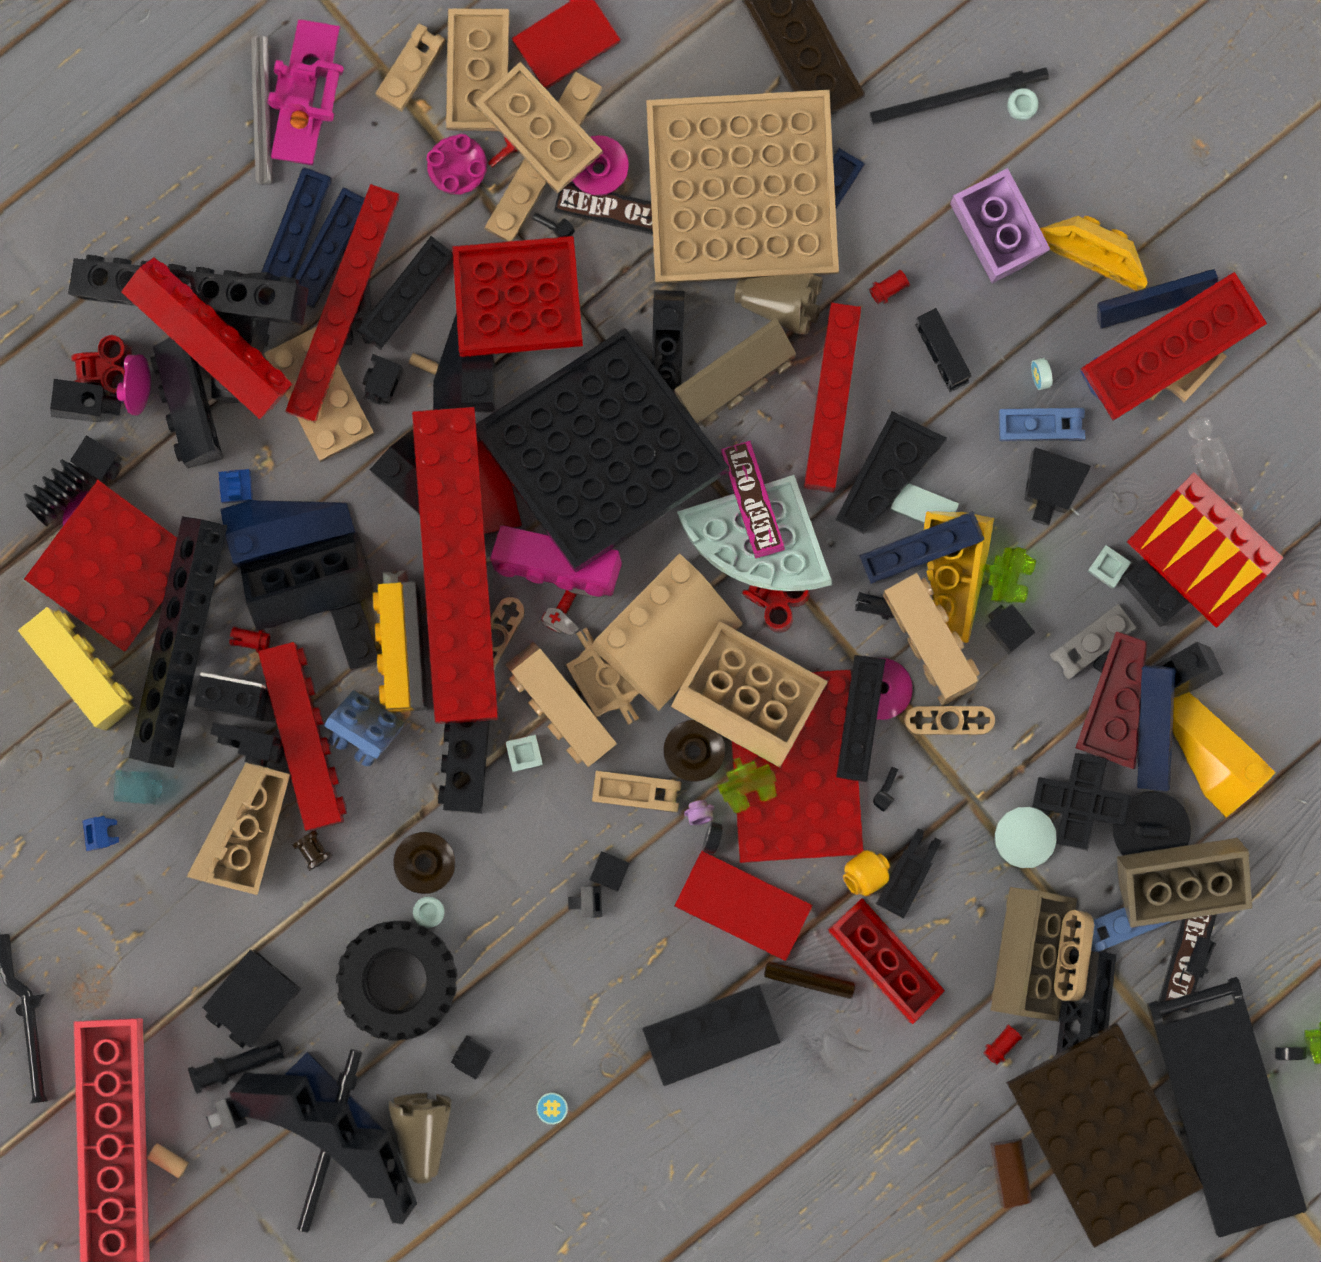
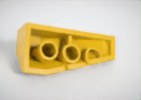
M927 511L923 530L964 515L966 512ZM976 514L975 517L985 540L927 562V577L934 593L932 595L935 606L941 605L949 618V621L946 622L947 627L951 633L956 631L964 643L969 642L994 522L993 517Z
M1190 692L1174 698L1173 735L1176 741H1178L1203 795L1226 818L1251 798L1276 772Z

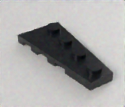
M892 411L839 511L836 521L864 535L947 441V438Z

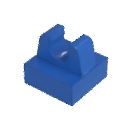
M250 469L218 472L222 504L253 500Z
M100 816L82 821L86 851L107 848L119 842V837H110L107 834L108 827L117 825L116 819Z

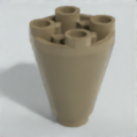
M810 273L750 277L746 280L739 279L735 290V302L740 303L743 308L770 321L776 318L782 327L796 334L807 335L811 322L817 323L819 318L820 305H816L817 295L821 292L823 279Z

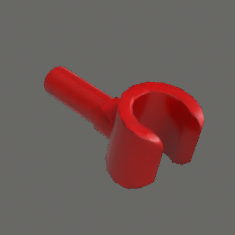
M505 136L504 140L507 146L487 162L492 168L510 153L518 152Z

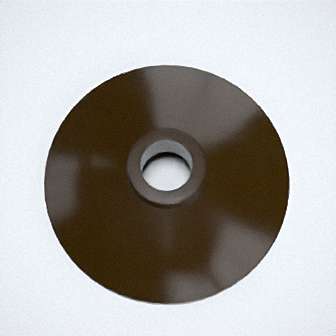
M687 720L676 725L667 735L663 748L664 759L670 771L677 777L691 782L703 781L712 777L720 769L725 757L724 740L721 734L698 721ZM691 746L699 747V756L691 757L689 755L688 749Z
M418 832L405 838L397 847L393 859L394 872L399 882L406 889L418 894H431L444 888L451 880L456 864L455 855L450 844L441 836L431 832ZM424 857H428L431 860V866L428 869L420 867V860Z

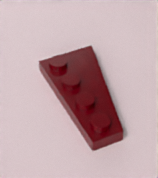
M1116 631L1078 738L1076 749L1135 769L1140 725L1142 667L1146 661L1147 641Z

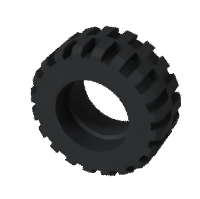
M407 921L382 922L359 933V936L351 940L346 947L347 950L341 956L338 963L340 967L338 974H336V984L338 983L339 991L337 996L339 1002L343 1004L345 1009L343 1011L347 1017L351 1018L355 1022V1026L361 1031H366L371 1034L370 1036L378 1039H387L388 1041L408 1040L418 1037L437 1026L449 1012L457 992V968H455L454 958L451 951L445 946V942L431 932L430 929ZM404 951L415 956L421 962L426 973V988L422 997L416 1004L404 1010H391L381 1006L372 997L369 990L368 975L371 966L381 955L387 952Z

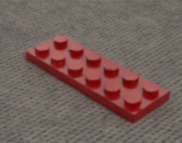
M1233 272L1080 369L1114 421L1260 329L1267 322L1236 273Z

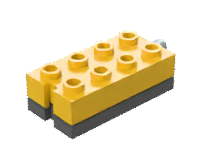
M407 570L398 571L397 574L383 572V584H378V592H373L374 611L380 614V623H375L376 642L382 645V654H377L378 673L384 675V685H379L380 704L386 706V709L392 713L428 710L420 587L416 582H408Z

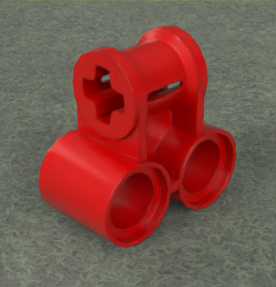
M108 335L100 340L98 352H83L71 355L76 368L77 380L74 382L94 385L102 384L105 390L117 396V388H113L112 380L119 374H123L124 377L125 370L122 366H124L125 357L132 355L131 347L121 338L115 335ZM120 344L121 351L119 355L110 358V348L113 345Z
M752 585L741 593L754 604L766 609L764 612L766 624L770 630L776 633L787 631L793 623V615L789 606L800 607L809 598V590H804L801 597L793 599L787 595V591L760 589V587ZM776 610H782L787 613V619L782 624H774L770 621L771 614Z

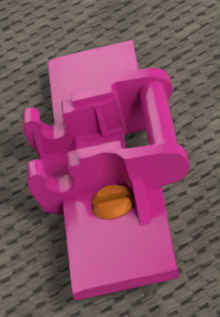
M298 19L289 66L284 65L282 61L276 60L274 72L278 75L275 93L269 92L268 104L280 111L271 153L272 159L313 165L321 124L323 121L334 120L335 114L332 112L339 75L343 74L344 69L343 66L333 63L340 26ZM308 57H316L318 59L312 65L303 64L304 60ZM318 77H326L321 108L312 107Z

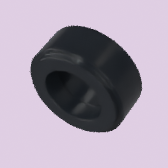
M710 822L704 838L702 851L711 854L717 851L723 832L722 824Z
M1275 1047V1058L1277 1060H1305L1307 1058V1047Z

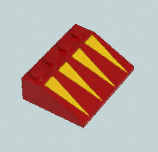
M1194 472L1126 541L1216 628L1284 558Z

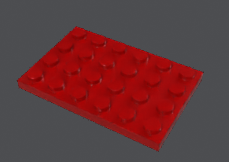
M851 669L812 672L828 682L780 767L732 741L740 863L853 856L863 851L859 781L836 778Z

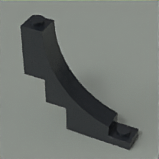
M245 1072L229 1093L239 1117L257 1119L280 1126L301 1136L323 1150L353 1177L368 1198L383 1199L392 1223L403 1224L417 1205L389 1130L357 1128L348 1103L316 1101L306 1076Z

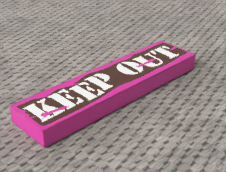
M747 441L721 449L723 459L729 466L730 471L728 475L755 559L785 550L751 442Z

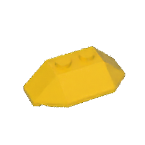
M1075 216L1040 228L1050 247V251L1134 291L1145 289L1148 281L1135 245L1132 241L1128 240V235L1117 229L1109 231L1101 227V223L1090 216H1084L1083 218Z

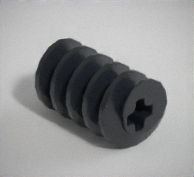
M63 459L60 460L63 471L55 468L51 469L54 476L53 480L45 476L42 477L45 485L44 488L33 485L36 493L35 497L27 493L24 494L27 502L26 507L46 527L49 526L46 515L53 519L58 517L55 507L64 511L67 509L64 498L74 502L76 498L73 490L83 494L85 490L82 482L92 485L72 463Z

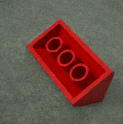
M863 898L827 929V932L910 1024L915 1023L945 992L942 986Z

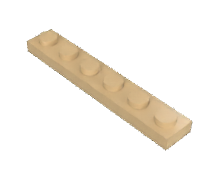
M575 72L558 103L581 126L599 96L602 86ZM526 159L522 162L485 226L486 231L506 242L514 241L547 185V182Z

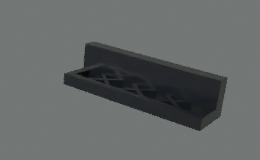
M1072 949L1069 953V960L1072 964L1077 962L1079 956L1077 949ZM1091 951L1083 1002L1077 1007L1074 1001L1062 1000L1056 1055L1109 1027L1116 954ZM1069 969L1068 973L1075 974L1076 970ZM1068 983L1067 989L1073 990V984ZM1076 1018L1080 1023V1033L1073 1037L1069 1031L1070 1023Z

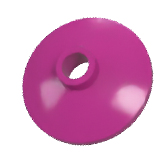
M601 135L590 136L602 149L603 154L574 178L572 182L577 188L587 194L596 196L606 195L614 192L624 183L629 170L628 157L624 148L616 140ZM601 164L605 169L601 173H596L593 170L594 166Z
M891 659L885 660L882 682L888 685V691L885 694L880 693L877 713L878 720L890 719L902 713L912 697L913 687L908 672L901 664Z

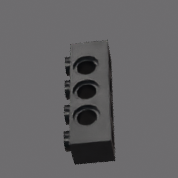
M490 720L475 721L474 725L468 728L462 727L460 723L445 724L444 742H449L448 755H442L441 773H446L445 786L440 785L438 804H443L444 811L482 814ZM467 741L473 745V753L470 757L463 759L458 757L456 749L461 742ZM460 772H466L471 778L470 785L466 789H457L454 785L455 776Z

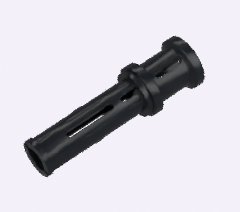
M278 1039L224 1060L222 1057L214 1058L212 1063L198 1068L192 1066L188 1068L193 1087L196 1093L199 1094L203 1088L217 1083L226 1084L227 1081H230V1077L273 1061L284 1059L285 1055Z

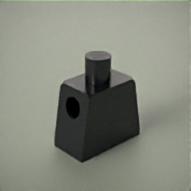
M54 379L50 406L51 417L101 422V414L120 416L121 401L117 397L104 395V386ZM90 398L95 401V404L91 407H86L82 402Z
M1035 447L1030 456L1024 500L1037 504L1032 520L1043 525H1050L1054 510L1066 513L1085 480L1091 465Z

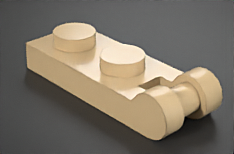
M419 23L376 91V97L402 112L442 50L446 39L439 34L436 36L428 32L427 27ZM421 42L429 46L426 53L417 49Z
M596 771L592 802L678 813L679 803H676L677 792L681 791L682 782ZM656 788L665 789L664 801L655 800Z

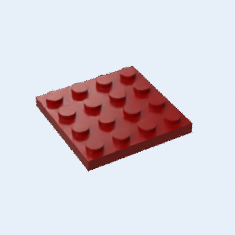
M574 236L452 246L460 357L583 346Z
M97 480L24 580L125 652L164 600L177 537Z

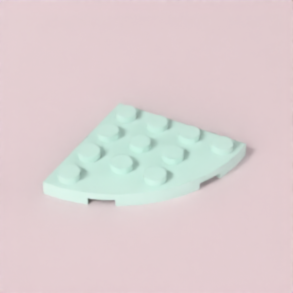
M794 475L764 484L785 550L755 559L735 494L677 512L686 535L698 552L713 566L736 580L752 586L779 591H803L832 585L829 571Z

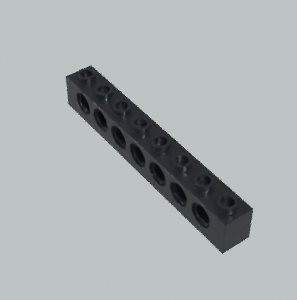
M86 255V259L74 258L68 291L69 295L82 300L136 306L121 291L139 267L148 261H141L140 265H131V260L123 258H113V262H104V257L96 255ZM168 264L170 272L186 285L191 283L193 293L205 304L211 306L218 316L303 326L309 289L299 285V280L296 278L280 276V281L270 280V276L252 273L251 278L242 277V273L237 271L224 270L223 275L214 274L215 270L196 267V271L193 272L186 271V266ZM108 274V280L103 285V279ZM219 286V292L213 298V291ZM245 289H247V295L245 299L241 301V293ZM275 292V299L269 304V297Z
M182 516L128 757L130 759L174 768L227 525Z

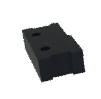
M937 308L917 317L918 323L915 324V327L934 363L940 362L937 368L949 392L968 384V378L971 377V373Z

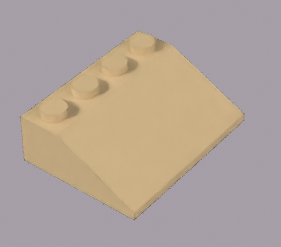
M679 553L594 640L592 648L659 711L680 690L719 621L735 630H738L743 623L706 578Z
M719 621L682 684L671 707L780 767L828 681Z

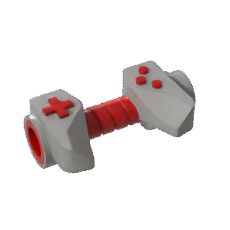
M573 588L572 590H566L556 608L549 607L541 617L542 624L559 634L563 632L569 636H574L579 628L566 614L576 596L597 597L581 589Z

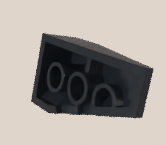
M456 313L433 380V410L474 407L475 412L495 411V354L460 357Z
M412 429L391 445L369 470L420 516L414 431Z

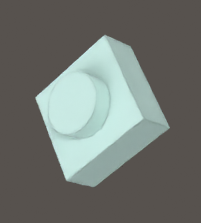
M1105 545L1087 572L1113 589L1131 562Z
M536 735L506 741L512 772L543 766Z

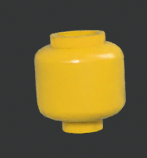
M870 850L862 851L845 864L844 883L853 894L870 896L889 881V862L881 853L875 854Z

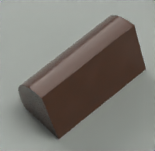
M1022 1139L990 1143L1000 1205L1006 1209L1031 1203L1032 1197Z

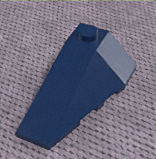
M249 500L220 509L223 525H227L225 537L233 564L238 568L356 533L347 503Z

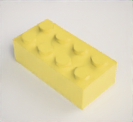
M46 607L21 627L18 632L96 728L107 731L135 708L130 702L134 697L123 684L120 685L117 681L114 682L111 677L114 675V672L104 660L101 661L98 657L95 658L92 655L95 651L92 644L84 636L81 637L80 634H75L73 629L76 625L71 618L59 609L54 611Z

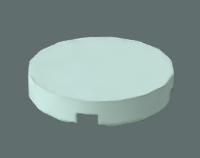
M1018 807L1005 813L998 821L994 833L995 847L1000 857L1009 865L1019 868H1034L1046 862L1053 854L1057 841L1056 829L1051 819L1041 810L1032 807Z

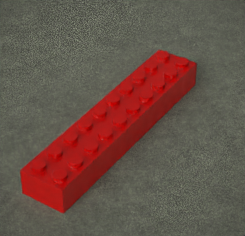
M475 408L412 411L435 723L447 724L498 720Z

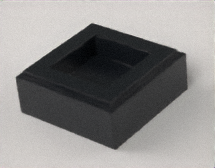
M601 851L590 880L618 892L630 863Z

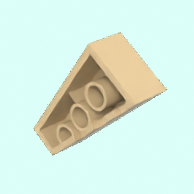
M915 573L884 590L883 597L901 631L908 633L909 638L907 640L914 655L918 660L922 659L925 664L922 665L925 671L924 674L930 684L934 687L938 686L942 695L937 698L941 706H945L974 690L978 683L976 676L980 675L974 661L971 658L966 660L961 649L964 648V644L957 632L951 633L947 627L946 622L949 621L945 610L941 605L935 606L930 596L934 593L926 578L920 579L918 574Z
M534 642L505 664L512 673V676L508 679L520 693L525 690L532 699L528 704L539 717L542 714L547 716L551 721L547 727L558 741L564 737L569 743L570 747L566 751L577 764L583 761L589 767L617 744L541 648Z
M245 763L187 877L258 895L290 774Z

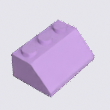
M1008 168L953 195L950 205L992 284L1022 269L1050 250Z

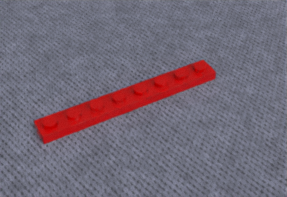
M370 184L285 410L287 414L316 423L400 198L398 193Z

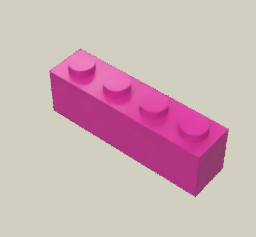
M502 525L500 526L490 557L494 570L502 576L514 577V575L526 577L527 580L537 584L549 582L564 590L581 589L596 597L613 595L622 566L619 551L611 549L575 573L548 535Z

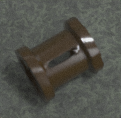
M316 830L306 834L292 845L294 849H299L307 861L309 871L320 866L333 856L331 852H326L318 840Z

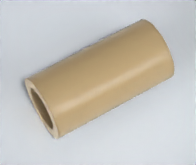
M158 1143L153 1147L147 1158L177 1178L182 1176L189 1164L188 1161Z

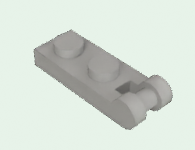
M1117 604L1049 656L1054 662H1059L1065 670L1062 673L1069 680L1110 649L1116 631L1128 635L1136 629V626L1120 605ZM1072 649L1081 658L1076 663L1067 654Z

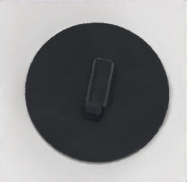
M1147 791L1132 796L1125 827L1113 825L1114 842L1122 856L1187 846L1191 834L1190 820L1184 807L1170 795L1157 791Z

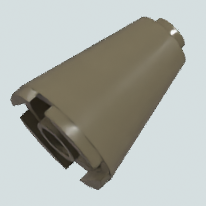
M427 1093L397 1096L394 1098V1103L388 1102V1108L406 1176L412 1178L415 1183L431 1182L432 1178L438 1175L451 1111V1099L442 1094H436V1099H428Z

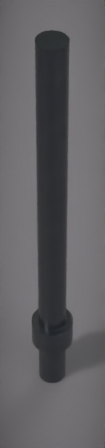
M1046 67L1025 73L1021 70L1010 73V77L870 112L871 122L875 124L1008 89L1016 91L1026 88L1028 84L1049 79L1048 70Z
M350 1049L344 1072H340L337 1081L339 1089L335 1099L336 1103H348L351 1090H355L358 1080L356 1072L362 1056L361 1051ZM321 1149L297 1230L307 1233L311 1227L331 1157Z

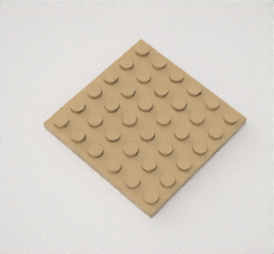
M829 90L646 100L656 284L735 280L804 273L814 275L839 274Z

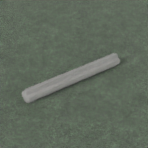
M254 36L251 39L255 177L257 184L269 185L273 182L271 106L268 104L270 92L269 43L266 36Z

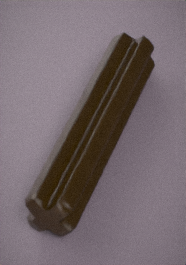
M767 962L764 971L765 978L851 999L855 991V984L853 982L773 962Z

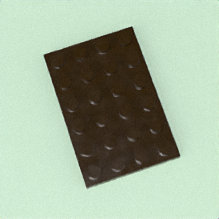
M1117 1023L1006 1082L1094 1248L1204 1188Z

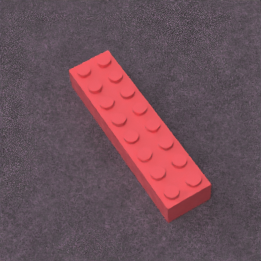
M143 1018L75 1021L74 1046L80 1262H150Z

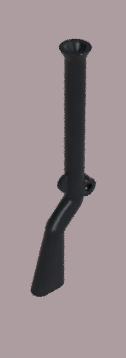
M3 934L0 935V975L5 986L21 998V1004L16 1007V1013L19 1016H23L32 1089L30 1104L46 1102L48 1099L44 1092L35 1008L40 1006L41 999L45 994L33 996L32 991L14 977L10 935Z

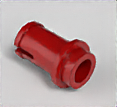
M899 269L879 283L873 282L869 292L877 304L881 302L886 304L888 298L906 287L908 288L910 283L904 272Z
M233 626L230 637H233V639H229L230 646L255 649L256 653H258V651L269 648L271 635L270 633H265L264 629L253 631Z
M1007 1025L991 1045L986 1044L985 1047L987 1049L983 1053L995 1065H998L1000 1062L1004 1063L1006 1061L1004 1057L1023 1038L1014 1028Z

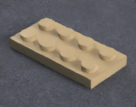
M448 8L446 129L448 131H499L476 106L475 102L508 73L509 9Z
M521 62L475 102L484 115L557 194L603 154L602 149Z
M316 327L264 353L268 362L276 369L282 371L285 377L293 384L285 393L288 401L290 400ZM337 364L316 423L297 417L320 462L375 435L339 364Z

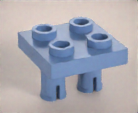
M353 690L328 717L324 726L333 731L328 739L332 746L336 740H339L335 748L344 750L348 742L359 748L355 753V760L360 762L362 757L366 755L362 765L371 766L374 759H377L401 732L405 722L397 718L392 712L386 711L373 703L367 696Z

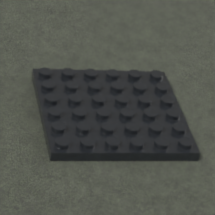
M623 328L476 424L477 437L575 573L730 471L727 463L626 328Z

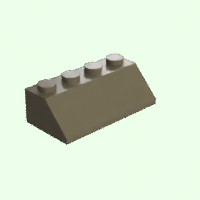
M775 318L675 389V395L698 426L703 425L706 428L719 419L718 413L726 407L732 410L744 401L742 396L751 389L756 393L769 383L768 377L776 372L781 375L793 367L794 363L792 361L796 357V352L780 323Z
M1238 838L1117 856L1119 887L1131 928L1252 909L1249 850Z
M1009 888L990 1011L1058 1022L1062 1000L1055 994L1054 981L1062 921L1069 911L1076 910L1077 898L1036 890Z

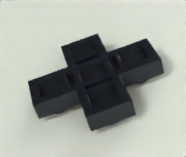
M1075 753L1069 783L1038 777L1032 807L1038 810L1062 814L1056 841L1057 845L1088 851L1094 821L1125 827L1131 795L1101 789L1107 763L1106 758Z

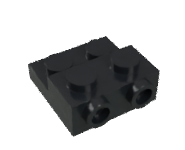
M213 722L210 734L218 737L217 743L238 748V754L245 756L244 762L266 768L268 762L281 764L284 755L281 739L272 735Z

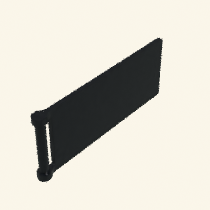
M1238 977L1227 979L1228 983L1161 1003L1157 1001L1147 1003L1199 1180L1204 1187L1202 1190L1213 1227L1218 1237H1224L1304 1213L1307 1210ZM1228 995L1233 997L1234 1003L1166 1024L1163 1023L1162 1015Z

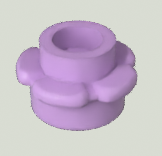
M699 800L690 803L689 809L684 812V815L688 817L690 825H701L714 819L712 810L715 808L713 805H707V801Z

